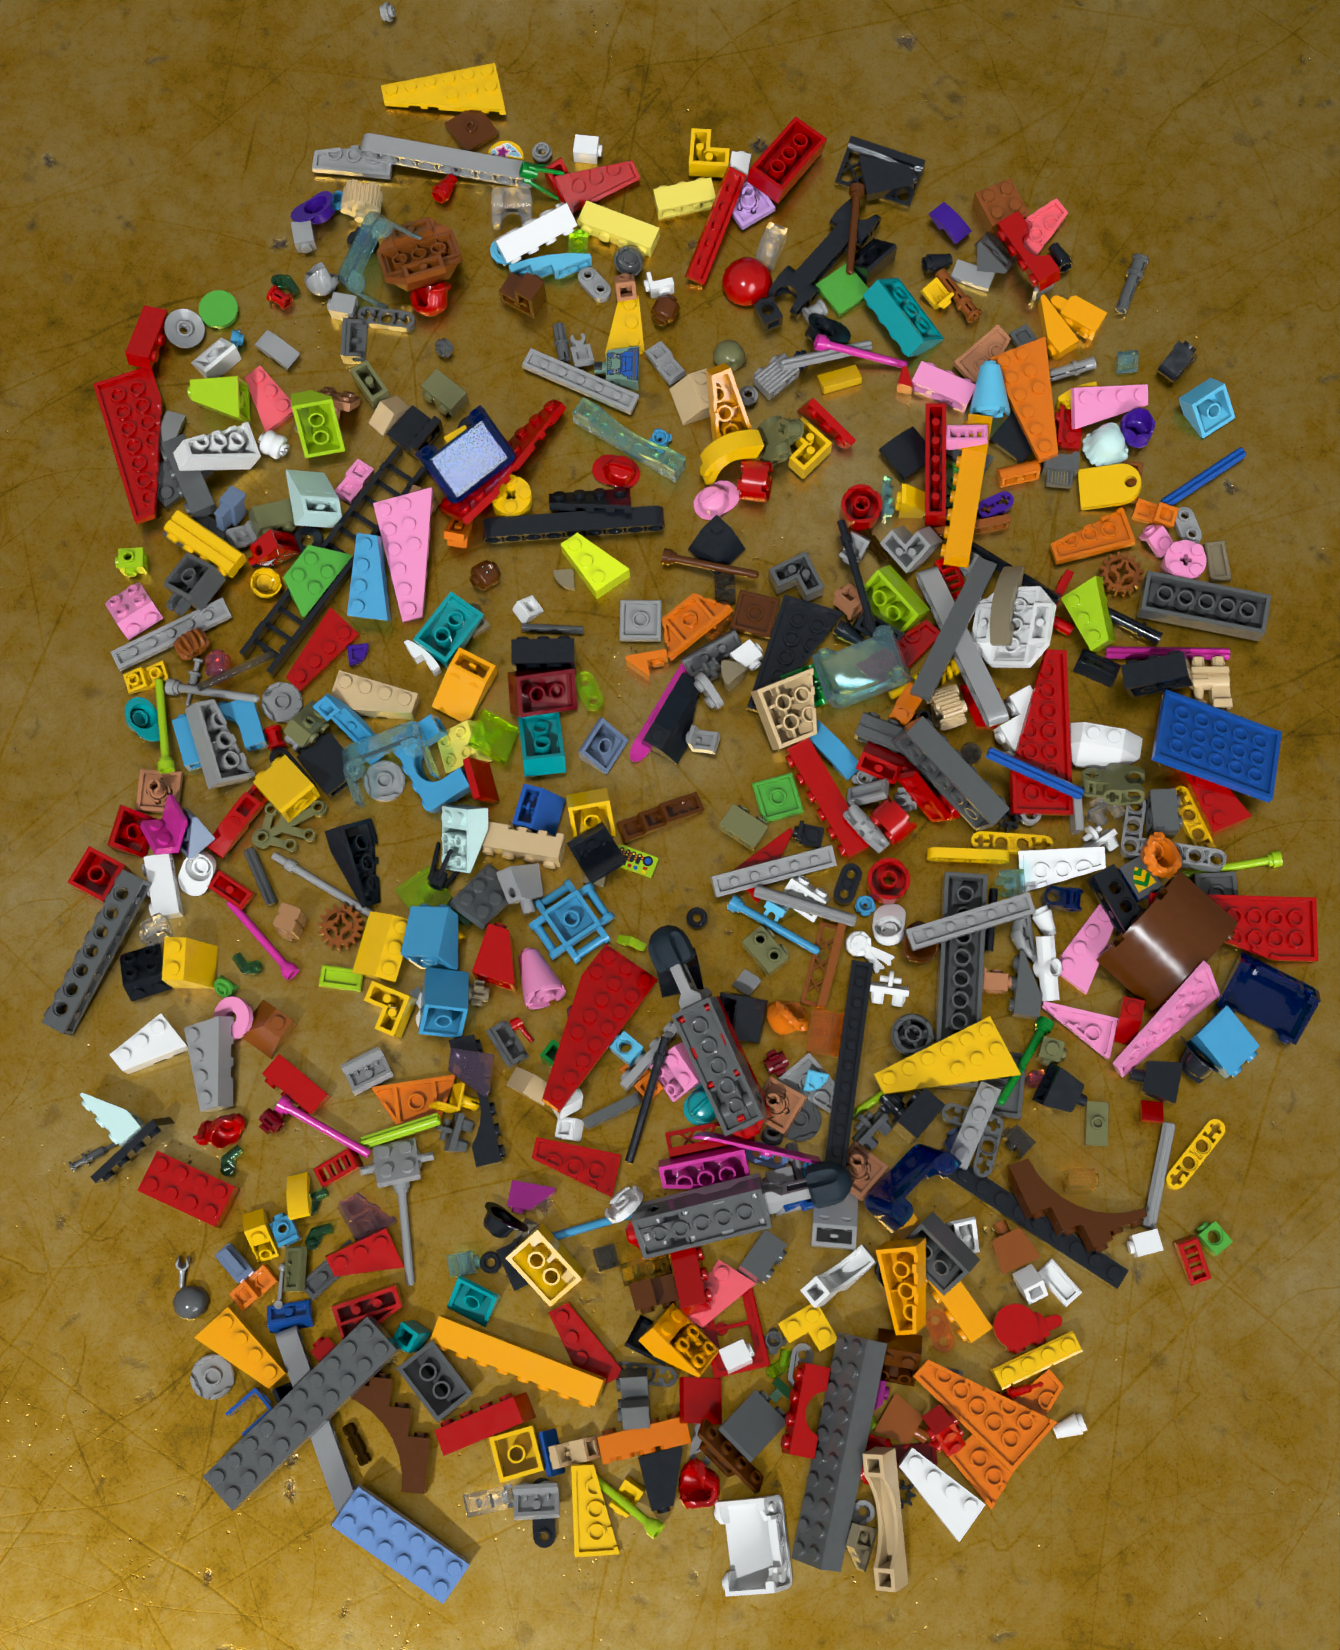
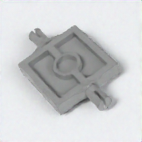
M415 1138L373 1147L374 1159L372 1165L360 1167L361 1176L374 1173L378 1188L422 1179L420 1171L422 1162L434 1160L433 1151L420 1154Z

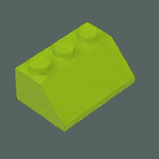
M313 390L292 393L291 406L305 459L345 451L332 397Z
M891 565L878 569L864 585L873 615L902 633L911 630L930 611V608Z

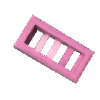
M946 425V450L988 443L987 425ZM981 432V437H977V433Z

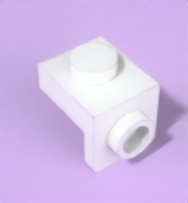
M646 272V280H643L646 292H650L651 298L674 293L672 277L653 281L651 273Z

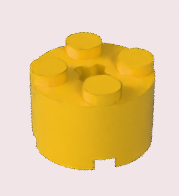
M510 474L511 480L508 484L504 485L503 483L498 489L501 493L492 501L494 512L498 517L529 515L533 505L530 486L524 479Z

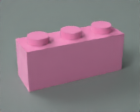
M921 361L911 381L913 385L912 391L937 402L946 403V406L962 413L966 412L976 385L970 379H962L955 376L949 370L944 371L937 368L933 363Z

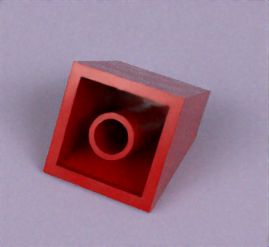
M495 922L492 925L488 923L472 973L477 980H484L486 983L516 992L518 987L513 940L510 931L506 929L507 926Z

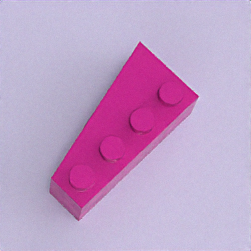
M733 1145L658 1161L662 1187L668 1189L701 1188L751 1175L745 1149Z

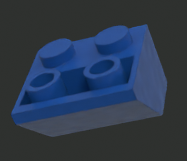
M523 784L512 822L514 829L516 827H525L531 830L532 833L543 830L555 837L566 799L544 788Z

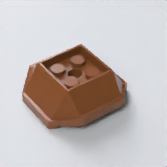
M429 217L389 228L386 238L376 252L386 283H392L407 292L450 279L457 265L463 261L453 229L435 223V220Z

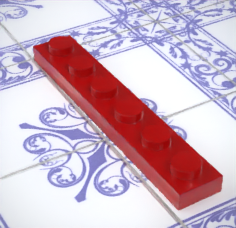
M731 166L727 167L685 274L687 279L701 286L706 282L747 176Z

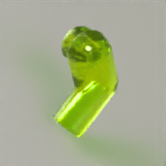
M787 1349L780 1350L779 1360L766 1369L768 1377L776 1379L788 1371L792 1351Z

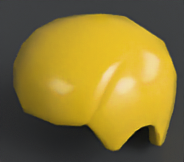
M259 568L254 571L250 578L251 589L260 598H271L282 587L280 575L271 568Z

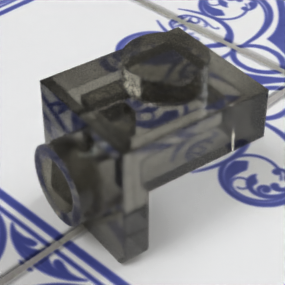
M728 573L714 574L716 602L722 605L736 604L735 576Z

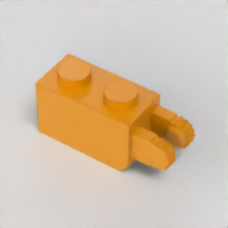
M1058 295L1052 296L1050 299V303L1072 330L1078 332L1083 338L1094 339L1105 321L1107 312L1076 295L1071 296L1069 300Z

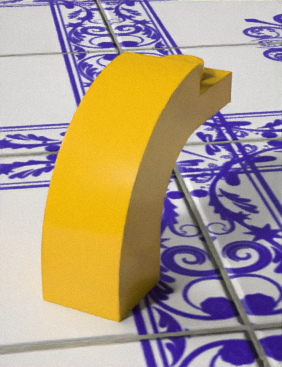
M750 429L729 433L718 438L704 449L700 455L703 463L700 466V474L703 476L706 485H713L720 471L727 464L739 459H757L764 447L759 430Z

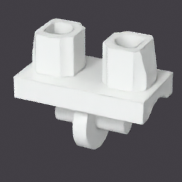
M1090 825L1085 827L1087 834L1082 839L1087 843L1082 847L1104 845L1106 850L1110 852L1119 846L1115 837L1118 833L1114 828L1111 830L1107 828L1102 831L1099 825L1094 829Z
M890 970L889 976L880 975V981L888 982L887 984L871 981L872 1003L883 1004L884 994H891V1005L903 1007L905 998L909 996V987L893 985V983L901 984L902 978L894 977V971Z

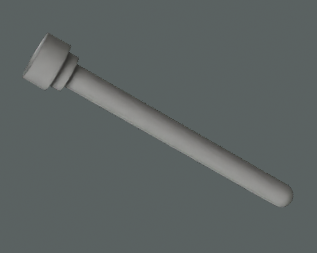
M168 678L165 683V692L168 695L176 696L183 692L255 703L259 701L257 694L186 685L173 678Z
M409 1181L392 1186L395 1194H398L406 1284L411 1286L415 1281L406 1195L408 1188H410Z

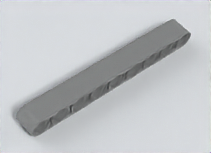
M366 133L363 136L360 156L368 160L521 188L532 187L529 184L523 183L524 178L519 177L520 167L523 162L521 160L373 133Z
M934 566L917 572L916 578L941 631L955 602L938 567ZM966 628L953 654V658L986 726L989 728L1008 721L1009 716L983 659Z
M297 1325L275 1333L276 1341L293 1388L313 1370ZM330 1419L311 1437V1441L336 1512L338 1513L355 1489V1485L332 1420Z

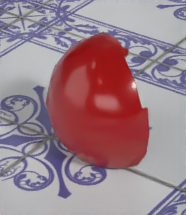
M742 257L731 262L725 269L722 278V288L727 298L733 303L742 306L754 305L759 299L766 298L773 284L771 272L766 265L751 257Z

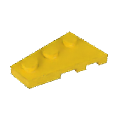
M639 295L637 299L619 301L617 303L605 358L608 350L639 346V354H645Z

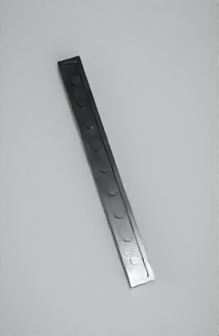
M856 960L851 961L824 1155V1161H835L845 1167L873 963Z
M943 1148L940 1149L930 1168L1114 1289H1118L1129 1270L1101 1252L1096 1253L1094 1250L1088 1253L1082 1239L1074 1234L1069 1236L1061 1234L1057 1236L1049 1218L1046 1216L1034 1220L1033 1217L1026 1220L1013 1194L987 1177H977L970 1166H968L967 1170H964L946 1162L949 1152Z

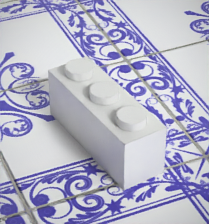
M161 854L144 857L142 871L144 876H147L148 882L152 883L147 892V895L151 897L152 903L149 904L150 915L154 916L159 922L183 917L173 855Z

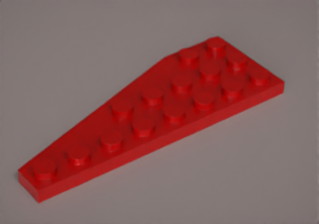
M139 368L93 383L136 525L156 518L163 401L153 369Z
M555 399L545 403L543 409L538 414L531 416L529 422L524 427L517 429L510 440L502 443L500 449L495 454L488 456L481 467L474 469L467 480L459 483L453 493L442 499L441 504L438 506L439 510L468 525L501 493L498 489L503 483L504 485L508 484L511 480L509 475L519 470L536 448L534 443L538 439L542 440L546 435L545 429L554 425L566 410L565 405Z
M1047 649L1042 656L1014 757L1072 783L1067 650ZM1010 769L1011 814L1073 815V797Z
M1158 893L1148 894L1149 906L1154 902L1153 898ZM1206 894L1238 923L1233 930L1235 935L1228 942L1224 941L1223 943L1273 961H1319L1316 897Z
M607 944L604 945L581 975L542 1097V1102L558 1113L562 1111L658 981L657 978Z

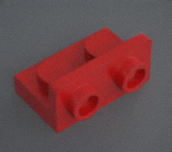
M1060 405L1059 410L1054 413L1055 423H1057L1058 450L1079 452L1082 427L1072 429L1071 410H1065V405Z

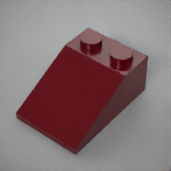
M575 668L529 669L508 672L511 714L521 718L577 709Z

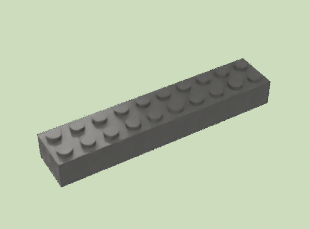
M945 871L942 877L940 919L986 905L988 875ZM985 929L941 942L939 945L934 1044L981 1021ZM978 1081L932 1088L975 1091L978 1088Z
M373 1316L366 1317L227 1452L203 1478L232 1511L240 1508L402 1348Z
M838 1332L827 1391L817 1431L818 1442L815 1458L811 1460L791 1557L820 1570L841 1572L863 1465L862 1454L866 1451L887 1343Z

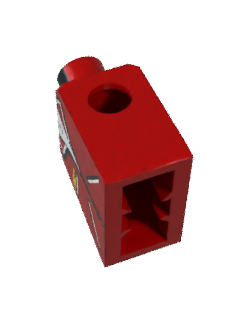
M270 529L250 545L252 556L248 558V562L253 568H257L260 565L275 567L299 554L301 551L293 534Z

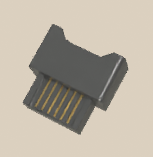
M1075 451L1071 455L1058 453L1057 457L1042 462V474L1046 475L1045 487L1071 489L1073 477H1076L1078 473L1080 452Z

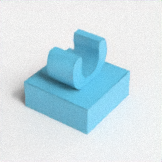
M767 901L764 905V908H766L764 916L767 917L769 912H773L775 914L774 921L777 922L787 913L789 907Z

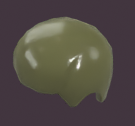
M724 340L717 344L713 351V359L717 365L725 363L731 368V371H736L745 362V352L738 342Z

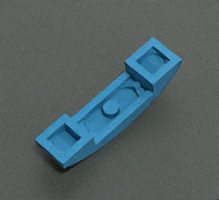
M326 694L312 706L326 721L332 719L359 746L357 752L370 765L386 754L380 740L367 723L339 699Z
M816 719L817 734L809 737L810 741L833 764V768L848 781L859 771L856 769L858 760L828 728Z

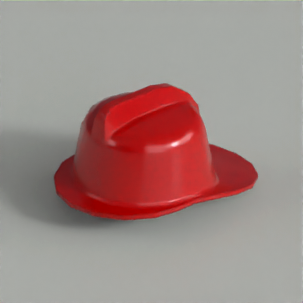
M606 454L596 459L592 466L594 478L602 484L630 488L640 478L638 465L626 456Z

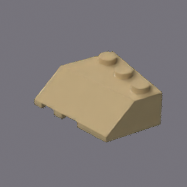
M813 668L750 692L772 750L784 748L817 734Z

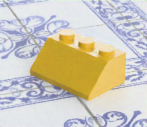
M370 911L352 973L393 985L396 982L403 956L400 954L408 919L392 914Z
M543 1223L529 1233L506 1256L508 1262L549 1307L580 1282L586 1273L585 1269Z

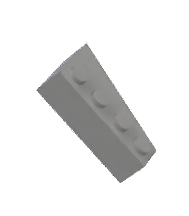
M214 699L195 702L185 709L208 789L246 782L256 776L253 769L250 770L247 765V758L244 753H241L235 742L237 740L229 732L226 726L227 722Z
M217 1016L184 1028L200 1112H216L233 1106V1077H231L233 1057H231V1044H234V1035H231V1025H234V1017Z

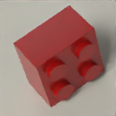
M88 846L67 883L105 904V897L115 885L114 882L117 875L121 873L122 869L131 872V870L123 863Z

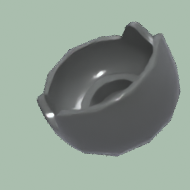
M626 245L616 251L614 264L621 273L637 276L643 268L644 257L637 247Z
M189 1285L183 1287L175 1294L173 1300L174 1311L180 1318L192 1320L208 1310L210 1300L208 1293L203 1287Z

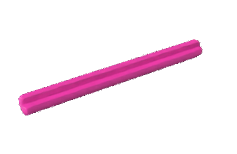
M1108 646L1105 655L1108 659H1147L1151 655H1159L1160 657L1168 655L1170 651L1180 650V652L1184 651L1188 660H1191L1193 657H1204V660H1211L1212 657L1223 656L1224 660H1228L1230 658V649Z

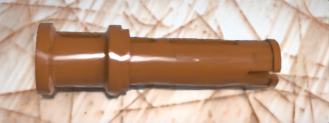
M945 268L939 270L935 277L940 280L948 292L955 294L952 298L956 302L957 310L962 311L968 323L977 320L982 314L981 309L976 308L972 303V298L962 292Z

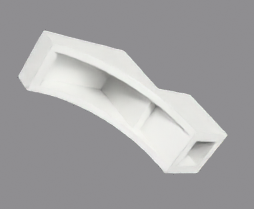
M1031 685L1003 700L1008 714L1013 719L993 730L996 741L1002 745L1005 753L1013 757L1033 689Z
M862 1244L840 1263L828 1271L815 1276L800 1291L814 1308L824 1306L838 1292L849 1289L878 1260Z

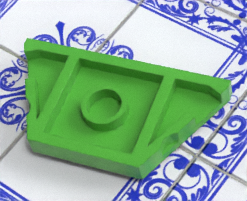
M312 545L306 546L282 577L302 618H305L351 559L352 555Z

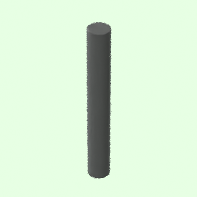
M522 623L521 631L583 634L584 626Z

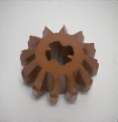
M194 628L178 637L173 645L176 653L182 660H191L207 651L210 642L208 636L201 628Z

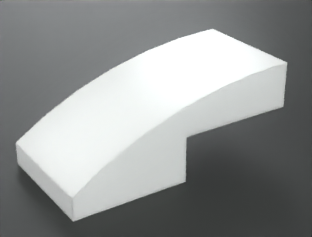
M404 641L407 650L417 664L425 661L434 676L442 673L438 663L426 650L412 641Z

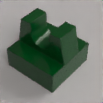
M777 1377L771 1383L776 1389L769 1395L775 1403L782 1396L789 1399L791 1391Z

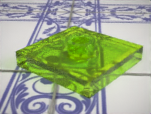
M483 709L480 711L467 745L495 761L505 764L519 729Z
M429 865L394 889L409 911L411 906L428 904L432 907H438L440 904L447 905L453 899L446 888L443 891H438L428 885L427 877L431 868Z

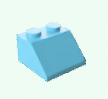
M1209 378L1178 398L1183 415L1201 438H1205L1236 418L1225 384L1213 378Z

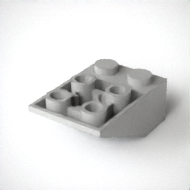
M849 1193L842 1202L820 1209L813 1208L810 1247L842 1250L856 1249L858 1199Z

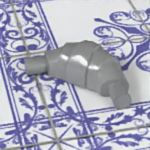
M1029 915L1016 919L1013 922L1011 940L1016 948L1024 951L1025 956L1030 958L1034 964L1037 959L1031 924L1032 920Z

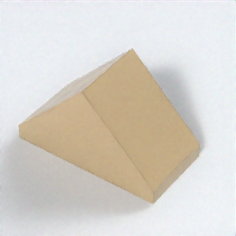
M398 396L382 400L372 415L369 425L384 437L410 407Z
M516 1066L506 1086L542 1106L545 1105L542 1102V1097L547 1082L535 1074Z

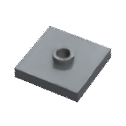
M620 600V641L661 642L662 600Z

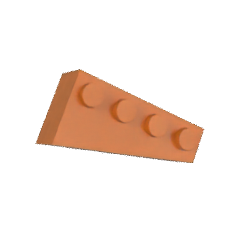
M680 1412L667 1415L668 1420L659 1422L658 1417L650 1419V1428L628 1429L618 1432L615 1431V1428L603 1430V1435L597 1437L602 1463L604 1465L612 1461L624 1460L637 1455L692 1443L688 1424L680 1423Z

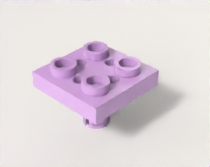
M746 181L742 186L732 212V217L741 230H744L773 213L775 206L767 195Z

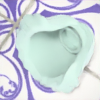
M1110 422L1100 426L1092 433H1088L1082 441V448L1086 458L1089 459L1092 465L1095 464L1097 467L1120 464L1128 458L1127 452L1129 449L1125 444L1123 433L1116 423Z

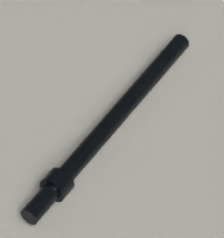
M839 520L837 524L841 534L839 537L840 542L846 551L870 635L878 633L852 546L853 538L848 532L845 520Z
M661 1036L658 1050L654 1052L652 1059L654 1061L625 1158V1161L629 1163L634 1162L660 1070L667 1058L665 1053L670 1038Z

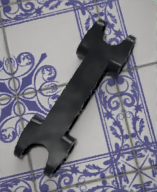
M852 199L844 203L832 216L829 225L834 229L800 267L795 270L790 265L787 266L772 284L768 292L769 297L772 296L775 299L785 293L795 297L796 300L790 309L792 315H800L802 308H808L820 293V288L815 284L848 250ZM875 214L865 220L858 219L856 241L858 247H863L875 233L882 219L879 215Z

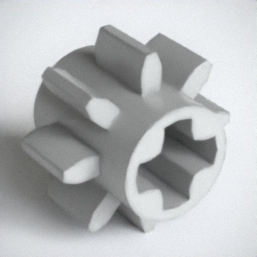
M904 787L897 788L898 792L894 796V801L905 812L917 809L916 802Z

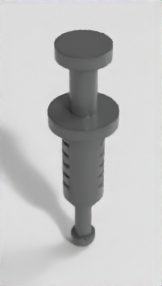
M113 1142L105 1148L101 1146L86 1155L82 1153L80 1160L68 1163L74 1172L76 1167L84 1163L89 1166V1162L106 1154L107 1150L117 1145Z

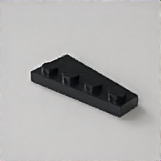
M616 487L607 490L597 488L593 491L575 490L574 492L566 493L556 491L553 494H549L550 510L576 511L578 508H582L586 512H594L597 508H604L606 512L615 513V509H624V513H632L630 488Z
M171 1117L152 1119L91 1176L92 1180L95 1183L111 1181L116 1176L115 1173L118 1170L126 1167L135 1156L173 1126L175 1122Z

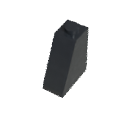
M866 156L859 157V166L863 185H865L867 201L914 191V184L917 183L915 171L911 172L910 165Z
M682 1445L638 1457L651 1511H657V1514L669 1512L670 1506H674L683 1451Z

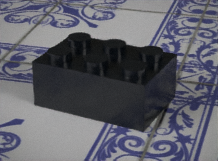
M563 635L558 638L539 636L537 639H529L528 637L521 636L511 639L513 671L575 668V674H577L574 638Z
M1174 650L1168 652V655L1160 657L1159 655H1151L1147 657V660L1138 661L1134 659L1121 665L1125 690L1131 699L1161 693L1166 689L1175 690L1194 685L1190 662L1184 651Z
M926 1088L922 1092L917 1090L906 1103L908 1109L903 1106L892 1120L895 1123L893 1130L911 1145L945 1106L942 1101Z

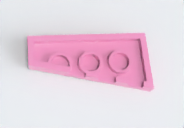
M1148 384L1071 388L1072 429H1078L1131 411L1134 408L1148 405Z
M1101 904L1095 909L1059 957L1062 964L1060 976L1085 995L1099 965L1096 959L1106 947L1114 928Z

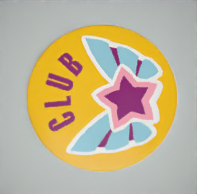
M512 141L497 142L491 146L487 153L488 155L524 160L522 149Z

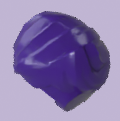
M1140 407L1134 408L1122 417L1120 430L1128 445L1135 448L1147 446L1154 432L1155 421L1148 410Z

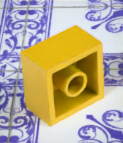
M534 1425L489 1438L500 1483L545 1470Z

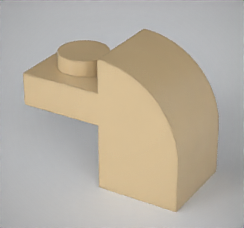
M596 1435L548 1447L553 1470L600 1458Z

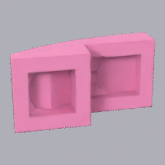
M357 459L346 472L345 479L334 490L338 498L352 505L374 473V468Z

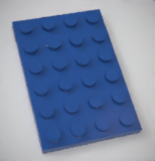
M1166 689L1162 694L1151 760L1270 803L1274 795L1282 732Z

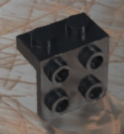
M603 822L567 843L590 883L598 881L626 863L624 855Z
M154 944L120 956L122 984L131 1002L172 989L170 985L162 980L163 953L160 944Z

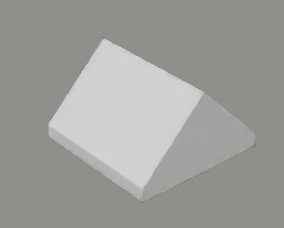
M221 337L191 363L205 378H218L241 360V356L233 343Z

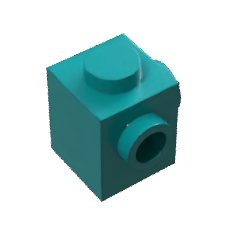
M415 1320L403 1321L398 1326L393 1339L399 1344L402 1351L406 1353L418 1352L423 1348L431 1332Z

